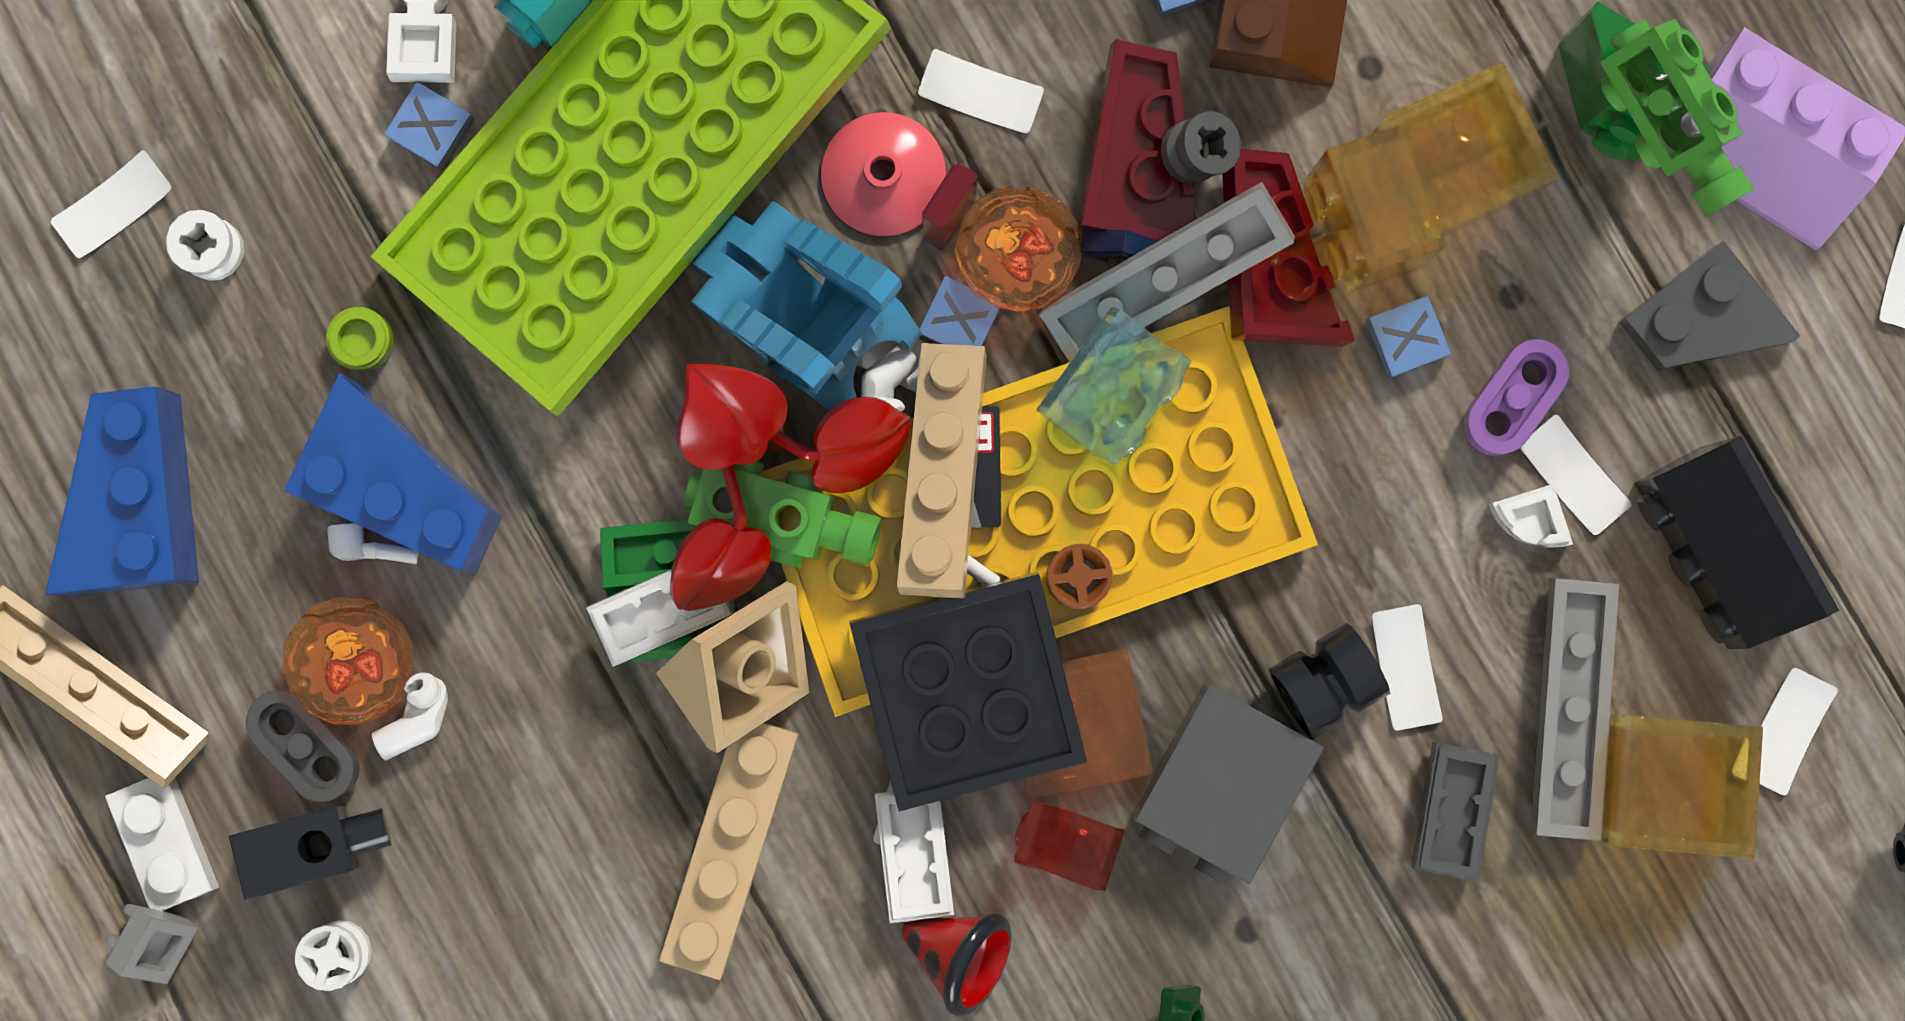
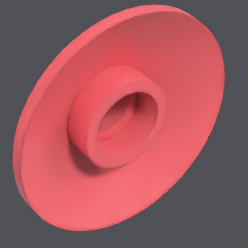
M888 112L871 113L858 117L841 128L830 141L821 166L822 188L831 210L851 229L873 237L899 236L922 225V212L946 176V166L942 151L931 133L909 117ZM879 160H887L894 165L895 172L888 180H877L871 174L873 164Z

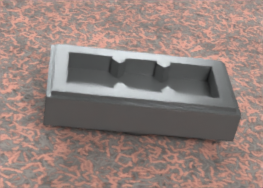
M1432 742L1411 865L1412 869L1479 882L1500 754Z

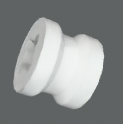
M204 210L188 211L178 216L170 225L166 236L167 251L171 260L181 269L208 281L222 280L232 275L240 266L244 256V241L239 231L229 222ZM205 231L208 233L207 237L203 238L200 242H193L203 236Z
M336 920L312 929L302 937L296 948L295 965L299 976L307 985L316 990L323 991L342 988L346 984L355 981L365 972L371 961L372 948L369 937L361 927L350 921ZM340 941L342 942L341 947L344 950V954L349 956V958L342 956L341 950L338 948Z

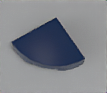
M1127 229L1083 230L1079 252L1084 253L1083 256L1108 262V258L1128 259L1158 241Z

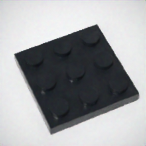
M1038 572L966 590L965 598L939 597L849 621L899 812L1087 762Z

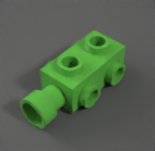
M1644 19L1613 37L1610 42L1616 52L1600 62L1607 74L1601 80V87L1608 102L1618 111L1628 110L1640 130V133L1635 136V146L1642 160L1654 169L1661 166L1667 177L1685 168L1698 190L1692 195L1705 217L1753 191L1754 187L1743 168L1740 166L1734 169L1722 146L1744 133L1736 122L1738 112L1733 100L1725 90L1715 86L1703 66V52L1696 38L1688 30L1681 28L1676 19L1651 28L1647 19ZM1658 61L1660 62V64H1661V66H1662V68L1664 69V71H1665L1666 74H1664V73L1659 69ZM1691 117L1700 131L1694 128L1691 121Z
M756 461L749 465H740L738 463L734 465L748 515L745 527L759 528L767 535L771 543L770 560L801 568L804 557L819 559L822 548L843 553L842 560L869 567L879 540L882 517L861 511H856L854 516L834 511L837 498L822 494L823 491L815 486L810 476L788 471L784 483L761 476L764 463ZM703 469V472L694 471L684 499V507L691 509L688 523L698 526L705 520L719 518L731 524L733 511L724 513L717 504L720 492L727 489L721 469ZM788 506L796 507L801 514L799 526L792 531L784 530L779 523L781 511Z

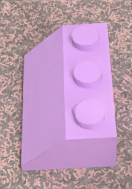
M1744 27L1720 46L1708 65V68L1711 69L1708 74L1715 86L1725 90L1733 100L1738 112L1736 122L1744 133L1722 146L1734 169L1741 166L1754 187L1753 191L1735 201L1814 250H1817L1877 183L1905 138V126ZM1691 117V121L1694 128L1700 131Z

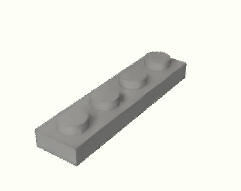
M1260 182L1043 307L1039 316L1067 360L1072 362L1109 348L1294 243L1295 236L1264 184Z
M1558 578L1549 579L1531 834L1601 841L1619 584Z

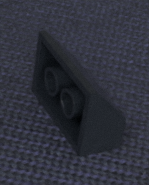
M1741 436L1701 446L1634 483L1641 494V497L1637 498V505L1643 518L1654 531L1661 530L1673 551L1668 555L1671 568L1684 586L1688 588L1692 586L1704 606V609L1700 610L1702 623L1717 643L1721 644L1724 642L1727 649H1749L1840 611Z

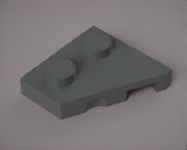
M1724 241L1711 248L1619 321L1658 371L1704 360H1714L1744 352L1783 346L1794 342L1800 337L1799 333Z

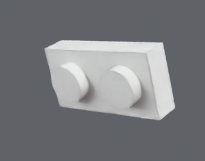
M176 777L165 789L150 778H147L105 796L150 909L165 911L219 888Z

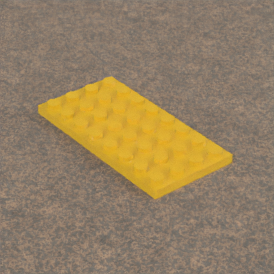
M1230 306L983 393L982 406H997L1000 410L1001 525L999 527L971 528L969 555L1000 577L999 582L1038 572L1056 638L1318 545L1244 341L1231 339ZM914 418L910 419V430L904 447L894 463L882 476L871 484L853 492L840 494L823 491L822 493L837 498L834 511L854 516L856 511H861L882 517L879 540L869 567L842 560L843 553L822 548L819 559L804 557L801 568L781 563L787 582L796 585L800 619L835 717L871 705L849 621L939 598L900 595L897 589ZM798 458L762 471L761 476L784 483L788 471L811 477L815 461H805ZM794 506L784 508L779 515V523L786 531L796 529L801 522V514ZM1073 544H1089L1101 550L1109 560L1113 571L1112 585L1106 597L1098 604L1085 609H1069L1057 603L1049 593L1046 584V571L1051 559L1064 547ZM967 574L965 591L984 586Z

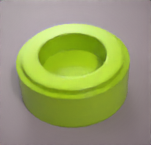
M352 307L341 311L332 319L326 333V344L330 355L338 364L352 371L369 372L381 367L391 356L394 348V334L388 321L380 314L365 307Z

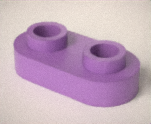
M1532 339L1515 346L1505 355L1472 401L1464 416L1463 427L1466 438L1477 451L1489 456H1501L1511 453L1525 444L1568 382L1569 365L1562 350L1549 341ZM1525 363L1535 364L1539 368L1541 378L1537 385H1531L1523 379L1522 368ZM1490 413L1499 415L1504 421L1505 428L1500 436H1494L1486 429L1485 420Z

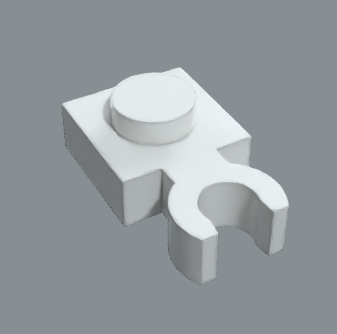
M403 0L407 7V13H389L386 74L391 82L454 83L456 21L453 14H439L446 7L449 0Z

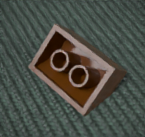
M1220 0L1209 67L1332 88L1335 80L1347 0Z

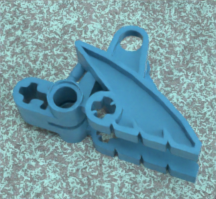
M773 201L753 225L732 214L689 264L708 280L692 299L691 303L734 338L737 337L759 354L762 363L767 368L829 410H832L836 405L846 400L857 397L853 388V376L857 364L871 347L880 342L894 341L911 349L922 335L904 305L895 297L902 288L901 279L888 267L864 255L845 242H841L838 238L819 229L807 220L801 219L800 221L785 208ZM801 259L825 277L824 283L821 284L798 263V260Z

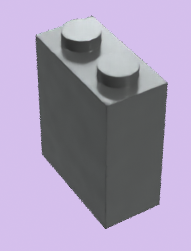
M1204 683L1131 815L1136 822L1144 825L1138 837L1170 855L1173 854L1177 845L1187 849L1200 857L1194 867L1195 869L1229 887L1234 876L1250 885L1324 747L1219 688Z

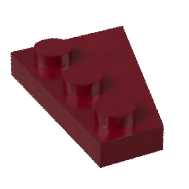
M1115 39L1110 44L1077 228L1083 230L1127 229L1160 241L1196 220L1193 195L1196 194L1195 184L1183 183L1171 176L1165 168L1161 156L1162 139L1167 130L1176 123L1186 120L1176 52Z
M1240 149V156L1236 164L1222 174L1224 203L1262 182L1293 232L1295 239L1293 244L1228 280L1231 339L1343 347L1354 342L1355 339L1348 320L1340 321L1330 290L1336 288L1329 265L1321 266L1309 232L1314 223L1289 153Z

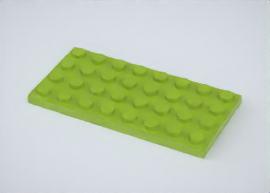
M592 0L370 257L545 408L558 417L891 30L890 24L884 16L863 0Z

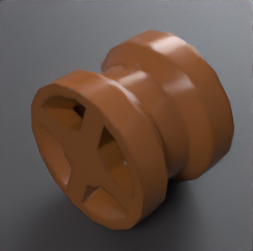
M1073 544L1064 547L1051 559L1046 571V584L1049 593L1057 603L1069 609H1085L1098 604L1106 597L1112 585L1113 571L1109 560L1101 550L1089 544Z

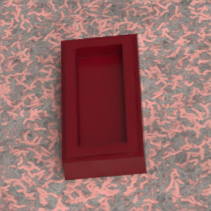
M959 162L951 166L922 212L924 240L941 251L945 249L976 200L977 174Z

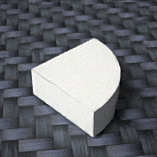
M1553 484L1488 504L1498 524L1509 535L1522 543L1539 548H1558L1573 545Z

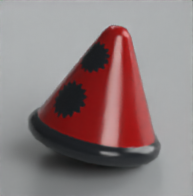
M989 914L985 917L932 918L908 921L904 923L901 930L903 939L942 996L947 1011L957 1017L966 1016L974 1012L989 997L1003 973L1012 941L1009 921L1001 914Z

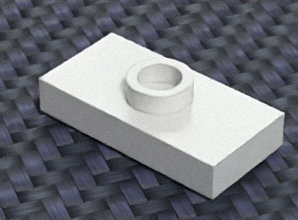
M671 569L596 602L586 609L614 667L730 616L733 611L729 602L694 611L679 610L670 595Z
M894 792L876 793L875 804L889 924L954 916L940 801L899 812Z

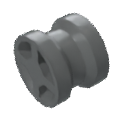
M1213 111L1199 113L1189 120L1176 123L1167 130L1161 144L1163 164L1169 174L1178 181L1188 184L1199 183L1208 180L1212 176L1227 172L1236 164L1240 156L1241 140L1233 122L1222 113ZM1207 142L1209 148V155L1204 156L1203 146Z

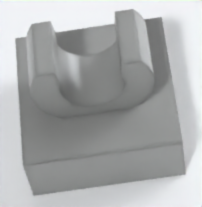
M127 904L123 911L127 916H130V919L121 935L110 934L107 943L112 951L105 964L119 976L168 984L199 927L183 915Z

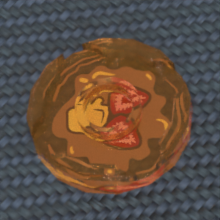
M1010 186L994 189L976 200L961 221L955 248L960 274L974 294L994 307L1017 312L1043 308L1065 293L1079 270L1082 253L1078 223L1061 201L1041 189L1026 187L1025 190L1018 188L1009 190Z
M336 597L314 605L301 616L302 619L295 624L292 632L290 631L283 649V675L292 697L309 715L333 725H360L383 716L402 699L405 693L404 686H406L407 681L412 676L413 645L405 625L394 614L392 615L387 609L380 607L378 603L363 597Z

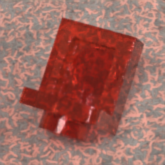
M1034 801L1030 811L1021 818L1016 830L1015 844L1018 848L1014 862L1026 867L1044 870L1094 890L1105 891L1125 830L1057 805Z

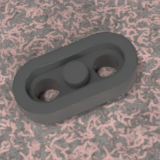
M280 690L267 692L252 703L246 716V731L249 739L301 796L315 802H327L339 799L351 791L357 782L360 770L357 754L308 699L294 691ZM283 710L291 713L294 719V726L288 734L281 733L276 727V717ZM326 756L332 758L337 765V773L330 781L324 779L318 770L320 761Z

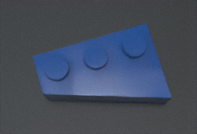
M339 373L284 491L452 568L476 574L502 519V515L445 462H442L419 441L414 433L389 413L359 382Z
M156 386L91 394L45 595L82 596L199 582L181 395Z

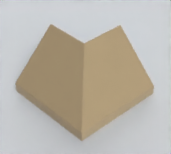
M786 581L691 639L656 672L704 744L715 753L720 752L810 693L796 585Z

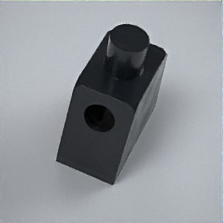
M344 805L228 836L244 901L353 871L359 867L357 855L392 846L388 824L382 808L347 817ZM325 833L331 842L330 854L315 857L309 850V838L312 835Z

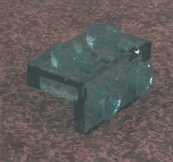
M1111 306L1036 411L1087 452L1116 465L1123 457L1131 454L1140 445L1145 435V426L1159 407L1169 402L1177 394L1183 383V374L1190 366L1191 360L1182 352L1166 347L1125 311Z

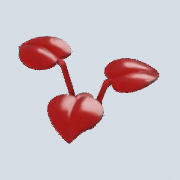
M688 364L685 375V396L678 421V445L690 464L703 469L722 470L733 508V519L731 524L719 518L705 520L695 527L682 542L675 556L670 578V595L679 610L694 611L734 600L751 590L760 581L769 566L771 559V543L769 538L759 528L745 527L748 515L734 470L736 463L749 465L756 462L766 452L768 441L772 440L805 461H815L812 467L811 479L819 490L840 494L853 492L874 482L894 463L906 442L910 430V417L906 413L897 410L885 400L874 397L849 399L836 405L822 418L814 434V444L816 447H807L779 431L786 420L788 406L786 397L773 381L757 373L737 367L713 364Z

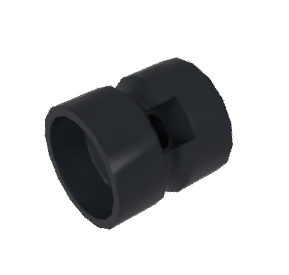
M1348 623L1315 642L1314 654L1308 655L1298 651L1269 668L1270 676L1282 700L1310 740H1314L1344 721L1345 709L1350 708L1359 713L1391 693L1386 678L1374 656L1359 634Z

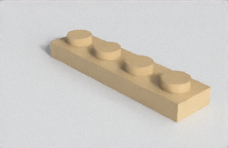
M921 343L897 578V589L900 595L965 598L987 360L985 346Z
M4 585L0 587V671L165 789L207 744L208 732Z
M764 722L727 746L659 959L660 962L716 980L722 979L800 733Z

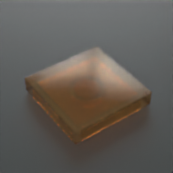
M1127 648L1062 661L1087 762L1025 778L1024 784L1028 800L1154 774Z

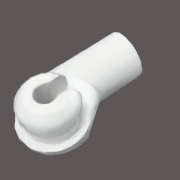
M898 345L869 367L861 377V397H874L885 400L902 412L905 409V405L900 400L894 399V388L917 370L918 362L914 353L907 347Z
M424 672L414 674L407 680L404 690L409 694L407 695L403 718L372 732L374 745L385 761L434 738L439 733L448 703L447 689L442 680L430 673Z

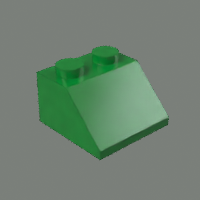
M1597 1L1563 36L1558 46L1579 129L1593 138V146L1604 155L1620 161L1627 158L1634 162L1640 158L1635 146V136L1640 133V130L1628 110L1618 111L1606 99L1602 91L1601 80L1607 74L1600 62L1616 52L1610 40L1635 23ZM1658 61L1659 69H1660L1664 74H1666L1665 71H1664V69L1662 68L1660 62ZM1703 65L1706 71L1709 73L1711 69Z

